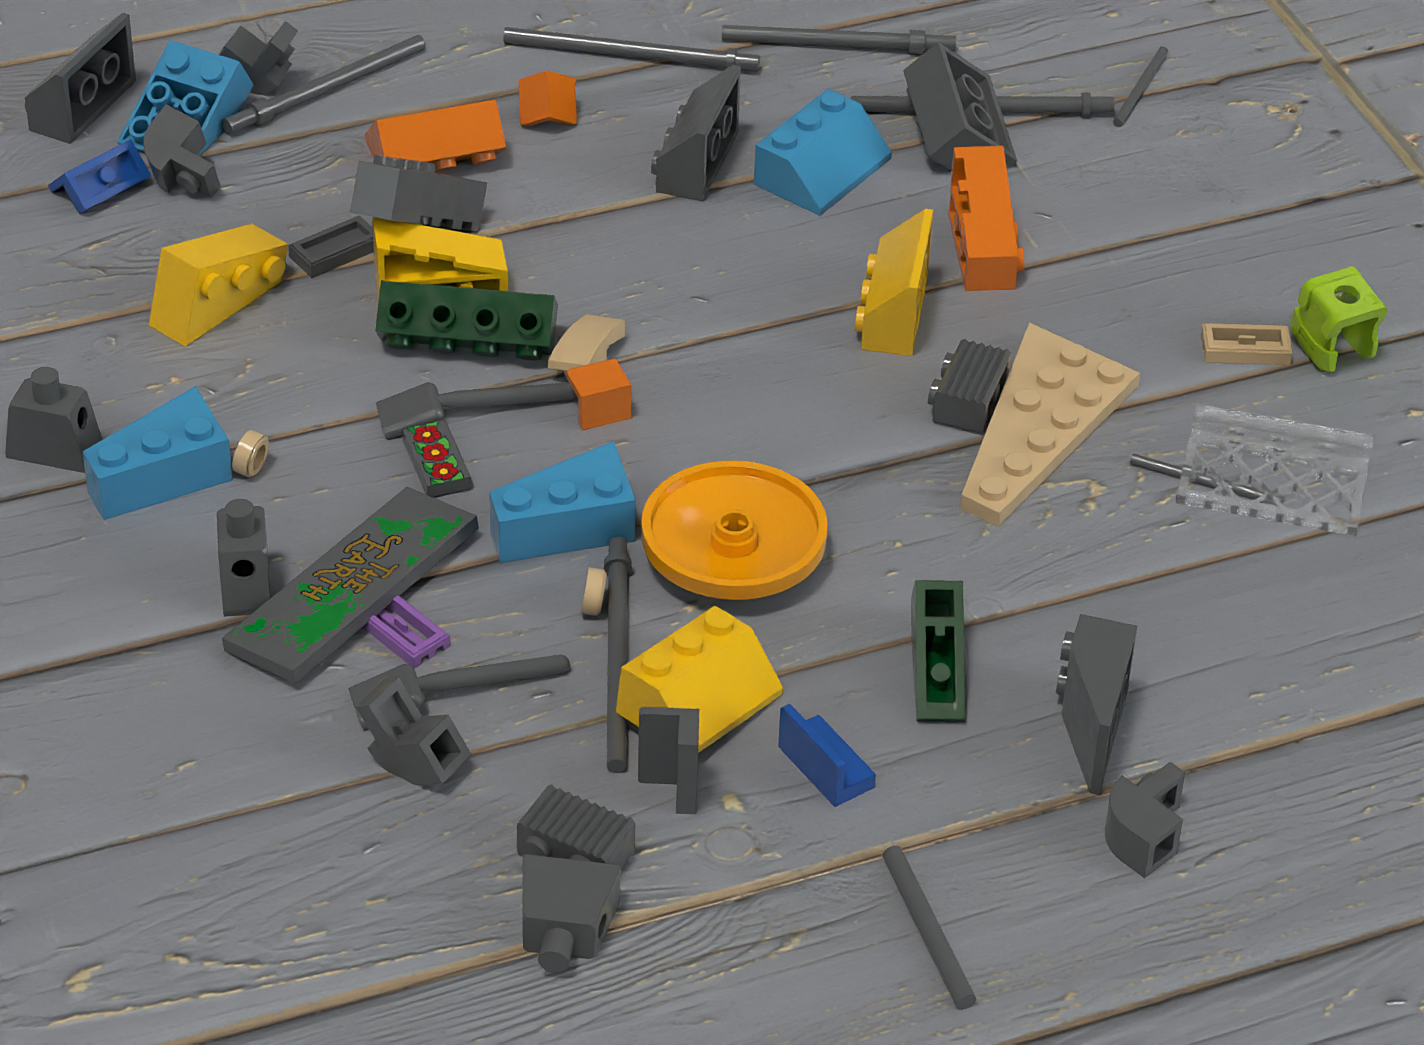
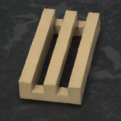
M1202 324L1201 341H1203L1204 363L1291 365L1293 353L1288 326Z

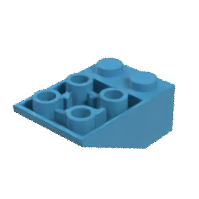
M169 40L117 143L120 145L131 139L137 151L145 153L143 144L146 130L165 104L199 121L206 141V145L197 155L200 156L225 131L222 120L241 111L254 84L240 61Z

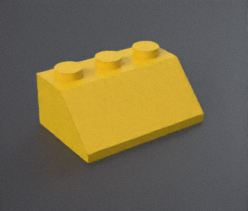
M933 209L920 211L881 236L877 254L869 253L866 279L863 280L860 305L866 306L857 307L855 318V331L862 332L861 350L907 356L913 355L928 279Z
M713 606L621 667L616 713L639 727V709L641 707L700 709L699 753L780 697L783 692V686L752 627L717 606Z

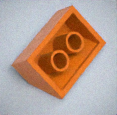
M496 99L379 119L364 134L373 159L374 155L433 163L436 164L435 172L454 169L457 167L456 162L471 159L472 165L493 162L496 160V154H499L506 148Z

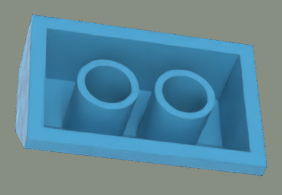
M827 89L755 145L754 185L820 216L890 160L892 152L860 103L843 96L841 93Z

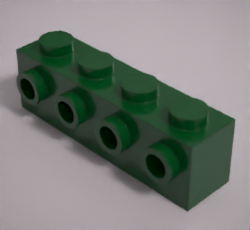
M381 280L375 332L381 341H386V346L396 349H411L412 343L427 344L429 345V350L441 353H454L455 347L472 348V353L479 356L496 357L499 351L516 352L515 357L519 359L535 361L541 360L542 354L551 355L553 352L558 303L554 295Z

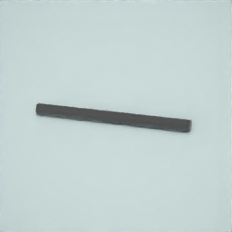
M1161 46L1117 113L1113 120V124L1116 127L1122 126L1168 53L1166 47Z
M1133 453L1131 456L1130 464L1278 507H1282L1284 502V496Z

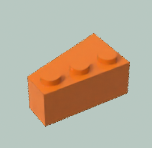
M1004 146L954 147L948 216L965 291L1015 290L1017 272L1024 271L1023 247H1017L1018 227L1017 222L1013 218Z

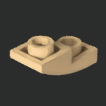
M589 314L579 318L564 333L548 359V368L564 370V375L567 376V370L607 360L609 345L625 337V320Z

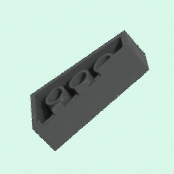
M374 155L373 163L359 161L350 213L440 227L445 225L448 228L479 232L488 182L436 173V164Z

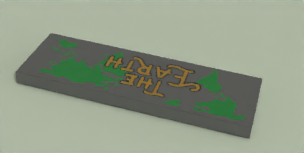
M404 488L222 637L224 651L296 684L367 624L373 615L376 616L393 602L394 597L400 596L478 530L477 515L412 488Z

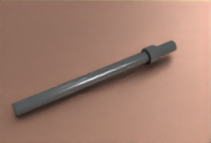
M723 25L722 40L909 49L911 54H924V50H929L939 42L953 52H956L957 36L926 35L924 30H910V34L738 25Z
M416 35L268 100L260 98L248 103L245 110L222 120L223 128L228 134H231L251 124L255 126L262 125L273 120L274 114L424 50L426 47L425 41L422 36Z

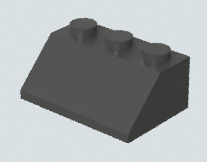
M121 13L93 34L34 90L28 93L25 97V111L27 112L29 131L71 144L136 82L130 16L128 14Z
M939 42L903 70L908 85L906 92L913 102L917 115L915 122L924 138V151L934 164H942L952 170L954 147L1004 146L1006 166H1012L1017 162L990 75Z
M732 65L694 89L686 105L679 106L676 123L673 128L668 127L662 150H656L653 155L651 174L656 175V192L704 201L739 131L741 66Z

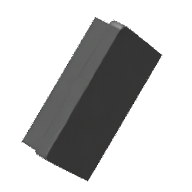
M641 707L639 709L638 781L648 784L677 785L676 814H696L700 709Z

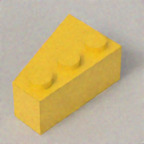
M372 217L375 284L378 302L381 280L508 291V270L501 239Z
M251 223L161 248L148 325L186 347L282 282L286 267L285 260L288 243Z

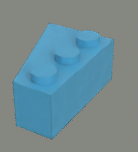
M196 386L82 451L87 491L103 520L233 480L229 439Z
M614 441L489 491L490 533L500 563L609 546V540L613 537H622L627 543L635 541L636 500Z

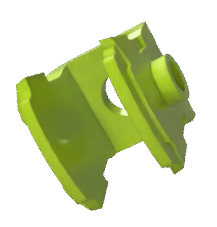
M1351 266L1307 280L1301 287L1297 302L1300 305L1294 308L1291 315L1290 329L1309 359L1322 372H1334L1338 356L1335 346L1340 332L1363 359L1375 357L1379 343L1377 336L1379 323L1385 319L1388 309L1357 268ZM1343 292V294L1335 296L1336 293Z

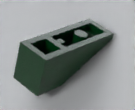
M915 580L911 595V644L916 721L965 722L963 581Z

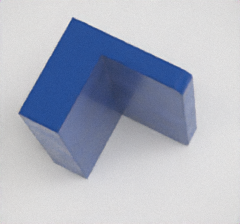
M130 139L62 174L48 184L51 192L64 187L80 214L146 180L152 175Z
M791 704L780 708L778 747L834 807L875 788L876 774L820 715L805 720Z

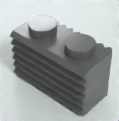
M966 339L960 341L954 354L947 352L941 369L942 380H933L928 395V404L934 406L933 421L984 434L1009 375L1011 352L1008 349L1002 351L1000 347L994 349L991 345L985 346L983 343L977 345L974 340L969 343Z
M552 784L545 788L517 823V852L522 855L529 854L620 865V870H623L625 863H628L629 858L633 857L635 851V821L631 817L626 819L623 814L617 815L614 810L608 811L605 806L600 808L596 802L591 804L588 799L582 800L579 795L573 796L570 791L565 793L561 788L556 789Z

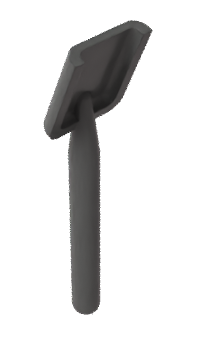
M427 382L376 402L384 435L387 440L402 435V429L429 424L440 420L444 415L443 407L470 408L574 400L577 396L569 382L459 390L439 394L437 387L433 383Z
M553 655L440 671L417 677L411 665L402 664L348 689L358 720L365 732L369 728L356 706L385 678L399 677L414 704L419 708L425 701L422 691H444L562 674L569 669L570 661L565 655Z

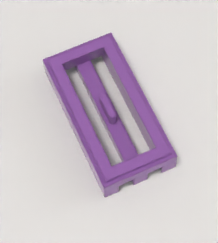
M398 595L393 598V602L388 607L399 616H392L383 609L376 616L373 615L369 619L370 621L363 626L366 631L414 669L421 665V658L424 656L428 660L436 656L437 648L444 651L450 647V635ZM408 623L428 639L424 641L408 628Z

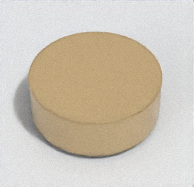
M249 430L244 434L233 457L232 468L234 472L249 478L259 472L269 450V440L266 435L254 430Z
M589 567L581 610L582 614L594 616L600 614L607 576L605 569Z

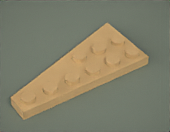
M1029 322L962 491L960 508L999 526L1139 386L1140 373Z

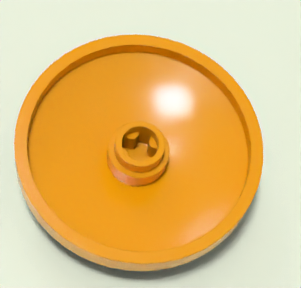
M737 460L715 461L679 471L655 488L647 499L642 512L641 538L643 549L651 564L660 574L675 585L707 597L746 600L780 593L807 578L816 569L824 555L828 524L825 509L817 495L805 483L793 475L761 463Z

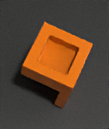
M546 70L518 80L521 125L529 127L548 120L565 125L577 123L575 78Z
M616 358L567 370V380L578 397V423L582 430L631 419V383Z

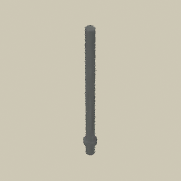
M505 27L503 34L504 43L726 67V69L732 65H738L744 70L759 71L760 55L738 53V49L729 48L728 52L510 27Z
M1082 92L1081 96H997L1001 112H1081V116H1090L1091 112H1114L1113 96H1091L1090 92ZM851 96V99L860 103L866 112H915L913 102L908 96Z
M613 537L609 540L608 556L604 559V569L608 576L607 769L613 773H620L626 769L627 719L616 713L621 667L627 663V576L631 573L632 561L627 555V541L622 537Z

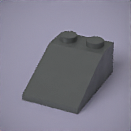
M1080 614L1075 633L1066 631L1060 660L1068 661V667L1061 666L1056 694L1064 696L1062 718L1089 792L1100 795L1128 695L1138 626Z

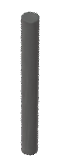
M891 846L887 848L883 853V858L956 1006L959 1009L971 1007L976 1002V997L901 847Z

